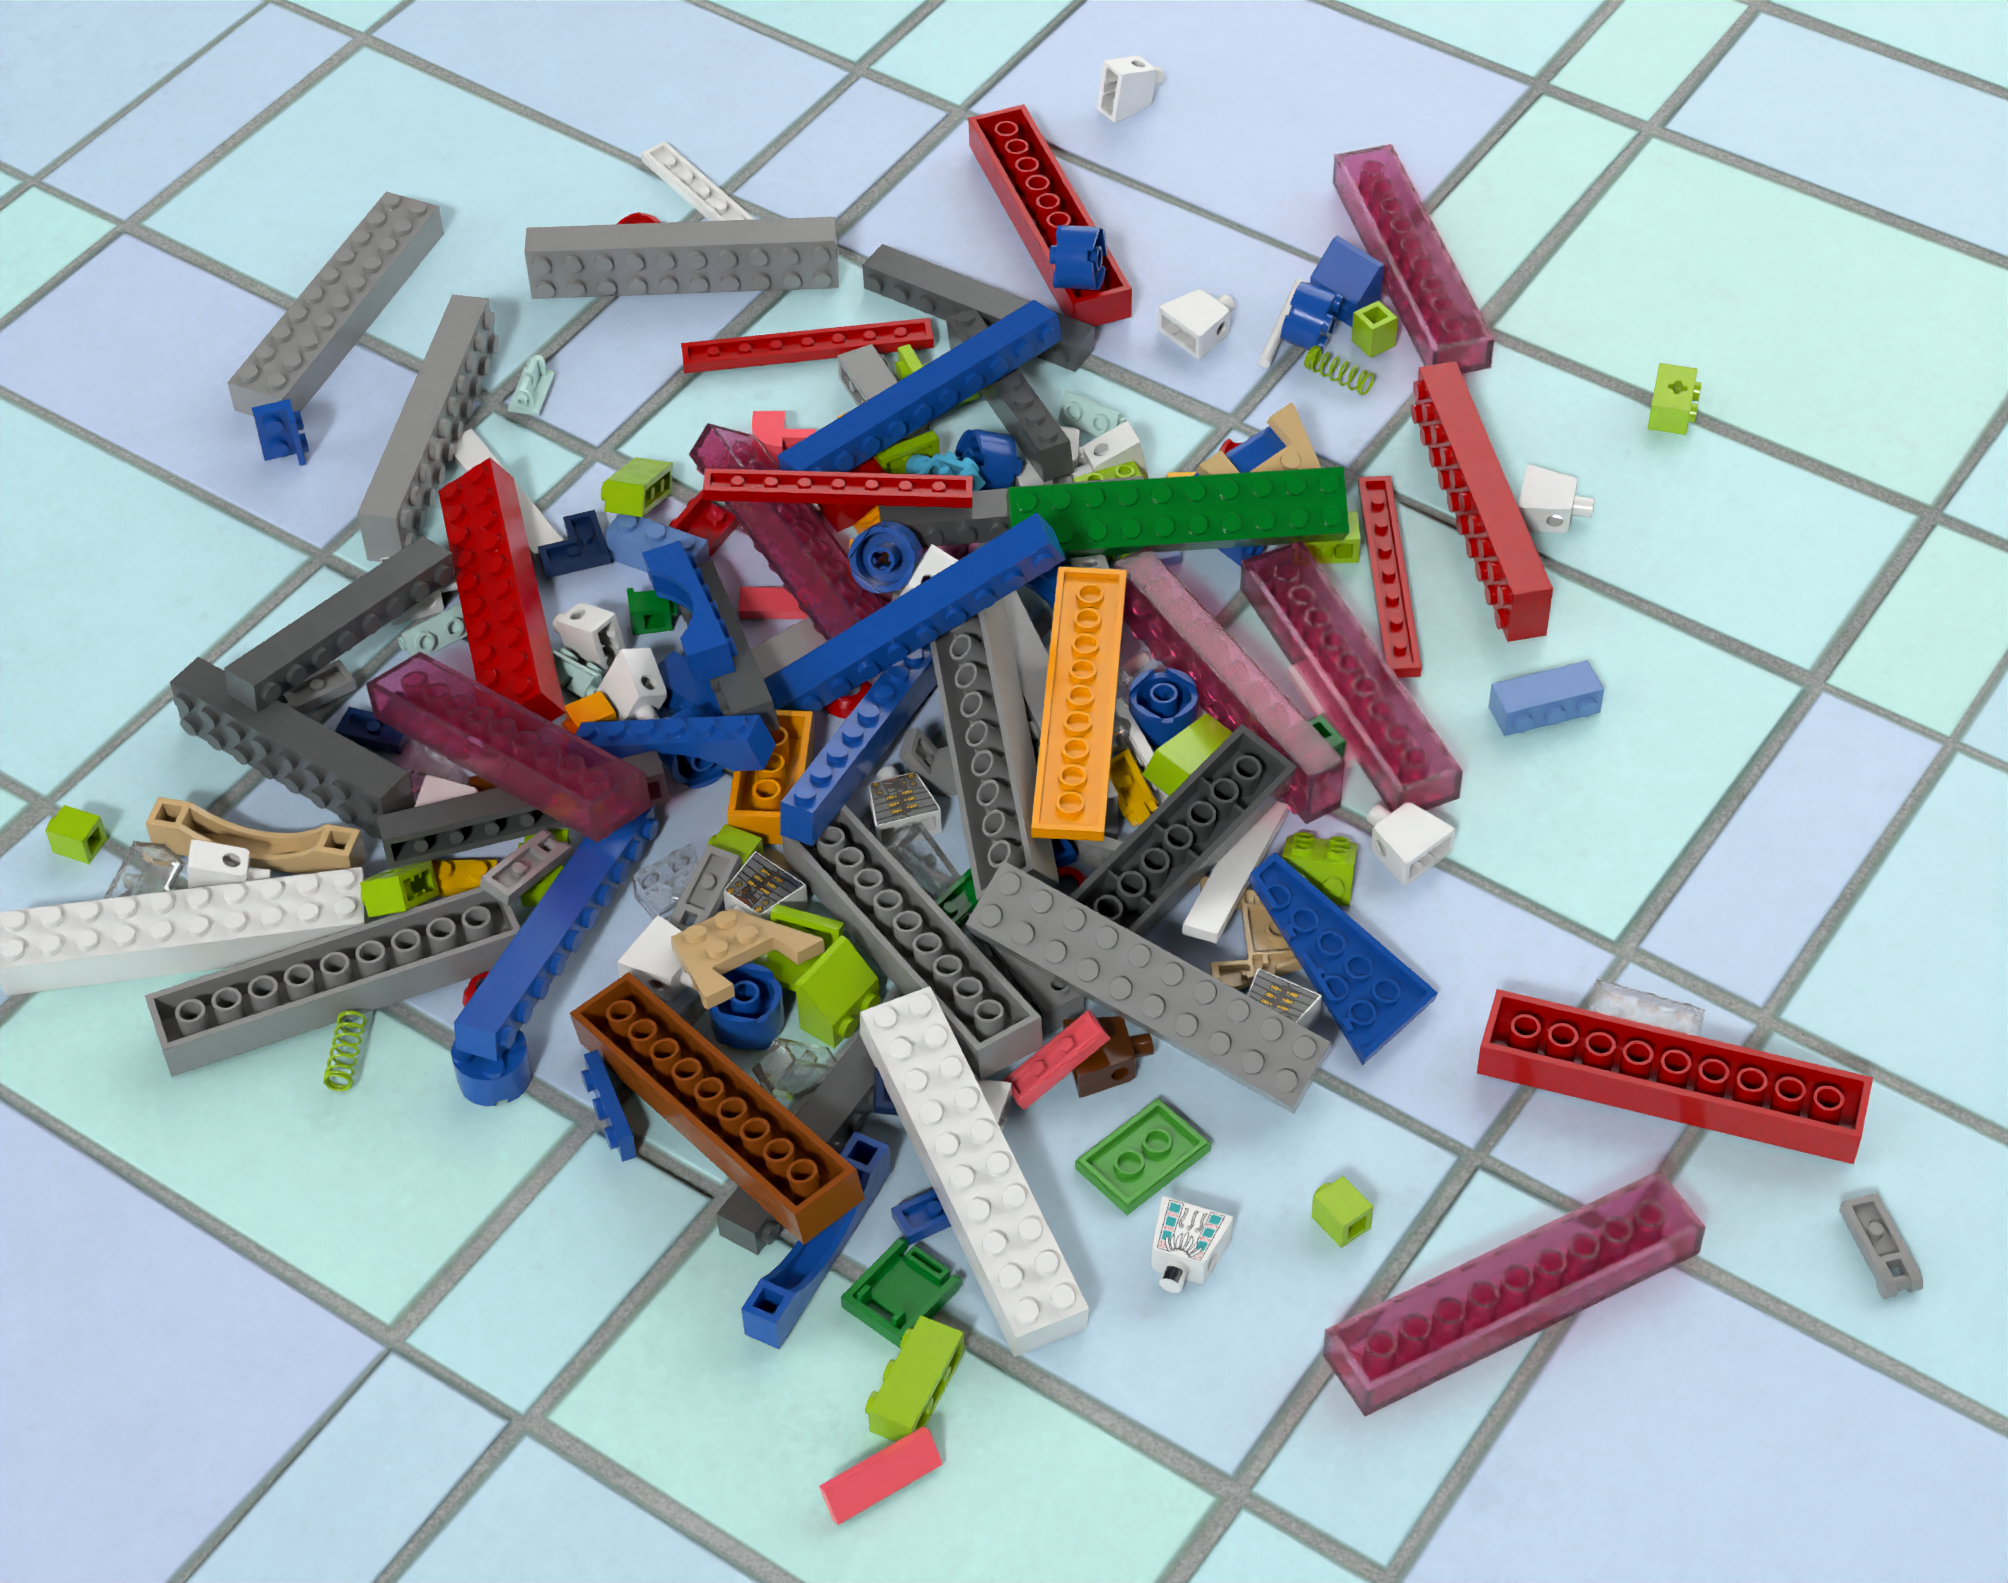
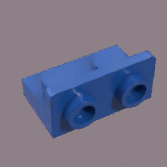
M290 399L252 407L264 460L267 461L297 454L299 465H306L304 453L309 452L305 433L299 434L298 432L304 429L300 410L293 412Z

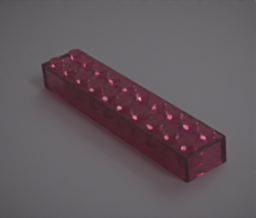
M1388 144L1334 154L1332 183L1368 255L1384 264L1382 283L1423 365L1429 366L1456 361L1461 374L1491 368L1494 338L1393 145Z
M707 423L689 453V456L697 465V471L704 475L705 468L781 470L779 464L755 435ZM723 501L726 510L735 516L740 523V529L749 535L754 542V548L763 554L769 562V568L777 573L784 583L783 587L795 597L799 603L798 607L809 616L814 623V629L823 635L826 641H829L886 605L877 593L865 590L854 580L850 571L848 554L809 503Z
M1299 541L1242 560L1241 591L1291 665H1294L1342 738L1346 741L1355 755L1357 763L1391 813L1405 803H1413L1426 811L1459 799L1463 770L1304 543Z
M1149 547L1114 562V569L1127 570L1123 620L1131 628L1134 637L1137 640L1143 641L1156 661H1160L1166 668L1180 670L1194 680L1198 693V704L1206 713L1232 732L1241 724L1245 725L1297 766L1292 786L1282 796L1288 804V809L1293 814H1297L1305 824H1308L1340 808L1345 760Z
M418 652L366 683L374 718L596 843L652 807L644 771L422 652Z
M1658 1170L1325 1329L1323 1357L1363 1415H1370L1699 1254L1706 1227L1663 1172Z

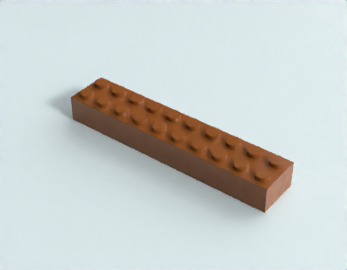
M630 972L569 1013L579 1042L590 1052L598 1050L607 1068L803 1245L865 1199L856 1168Z

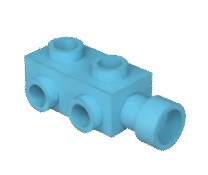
M947 451L945 455L936 453L932 458L922 454H914L906 463L907 474L973 476L972 491H979L986 484L978 473L980 468L973 460L965 457L960 461L950 451Z

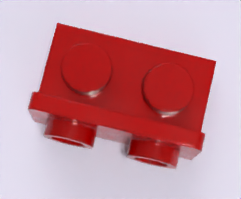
M702 489L695 498L690 499L683 512L670 522L669 527L708 540L709 555L711 557L740 523L738 514L713 505L711 501L703 500Z

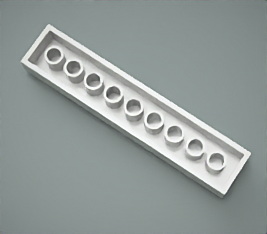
M363 868L333 870L0 912V984L4 995L9 996L234 967L369 923L370 917H368L366 907L361 901L360 882L365 880Z
M931 987L923 988L861 1011L859 1034L875 1067L879 1070L890 1099L896 1108L1013 1356L1016 1357L1086 1329L1089 1307Z

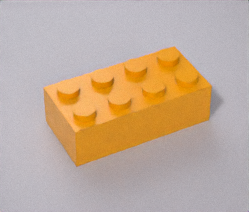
M775 710L780 729L769 732L776 746L765 769L734 771L727 812L728 825L761 837L763 844L783 845L782 836L780 835L781 801L812 763L815 744L813 711Z

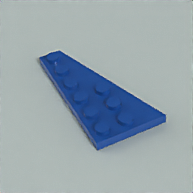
M1274 852L1250 873L1248 881L1317 993L1322 995V1001L1362 1065L1370 1060L1436 999L1437 991L1277 853Z

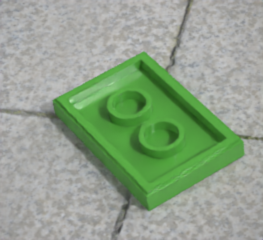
M1157 1098L1075 1160V1169L1120 1210L1129 1215L1211 1151V1143L1160 1098Z

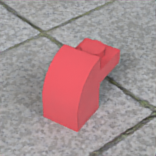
M753 411L752 436L754 453L756 458L767 467L780 470L777 455L787 450V446L801 441L816 432V429H787L785 411Z

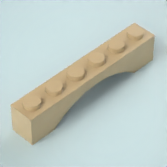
M158 797L145 823L154 851L189 856L191 840H200L248 849L250 851V867L299 875L363 867L367 858L360 829L325 824L313 830L297 833L265 832L226 821L205 811L192 802Z

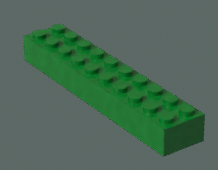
M1344 467L1008 487L1006 494L1009 529L1033 514L1038 513L1054 529L1065 558L1100 554L1107 556L1343 541L1349 534Z

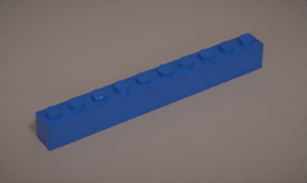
M1036 300L1030 301L778 454L777 459L780 469L783 471L849 472L1062 341L1058 315Z
M1038 513L1033 514L768 677L764 682L773 700L775 710L813 711V714L817 713L821 708L848 694L852 689L867 680L876 677L880 672L893 664L904 660L908 655L933 642L952 628L963 624L967 619L992 606L1011 592L1022 588L1026 583L1044 572L1050 571L1054 566L1066 560L1054 529Z
M930 643L884 670L783 798L780 807L781 836L811 846L821 836L936 686L937 680Z
M655 805L597 819L454 1021L456 1050L497 1062L506 1048L510 1049L521 1026L530 1021L536 1004L539 1000L545 999L550 984L556 976L562 974L571 953L578 951L582 937L588 929L591 930L595 926L597 916L602 908L610 904L613 892L617 886L625 882L630 867L634 862L640 860L643 849L648 841H652L655 838L659 825L658 820H655Z

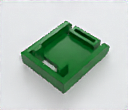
M902 1237L898 1238L841 1296L843 1309L898 1348H900L905 1331L909 1327L914 1328L920 1315L932 1319L962 1286V1279L955 1274L950 1277V1269L914 1245L905 1254L909 1244ZM873 1302L892 1316L891 1323L868 1306Z

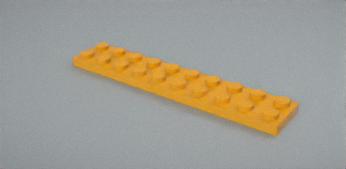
M1058 567L1031 823L1032 838L1104 841L1127 570Z

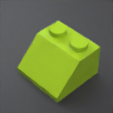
M842 935L795 982L800 1029L834 1049L844 1038L848 1039L853 1035L860 1022V1012L877 1006L880 1003L878 977L850 941Z

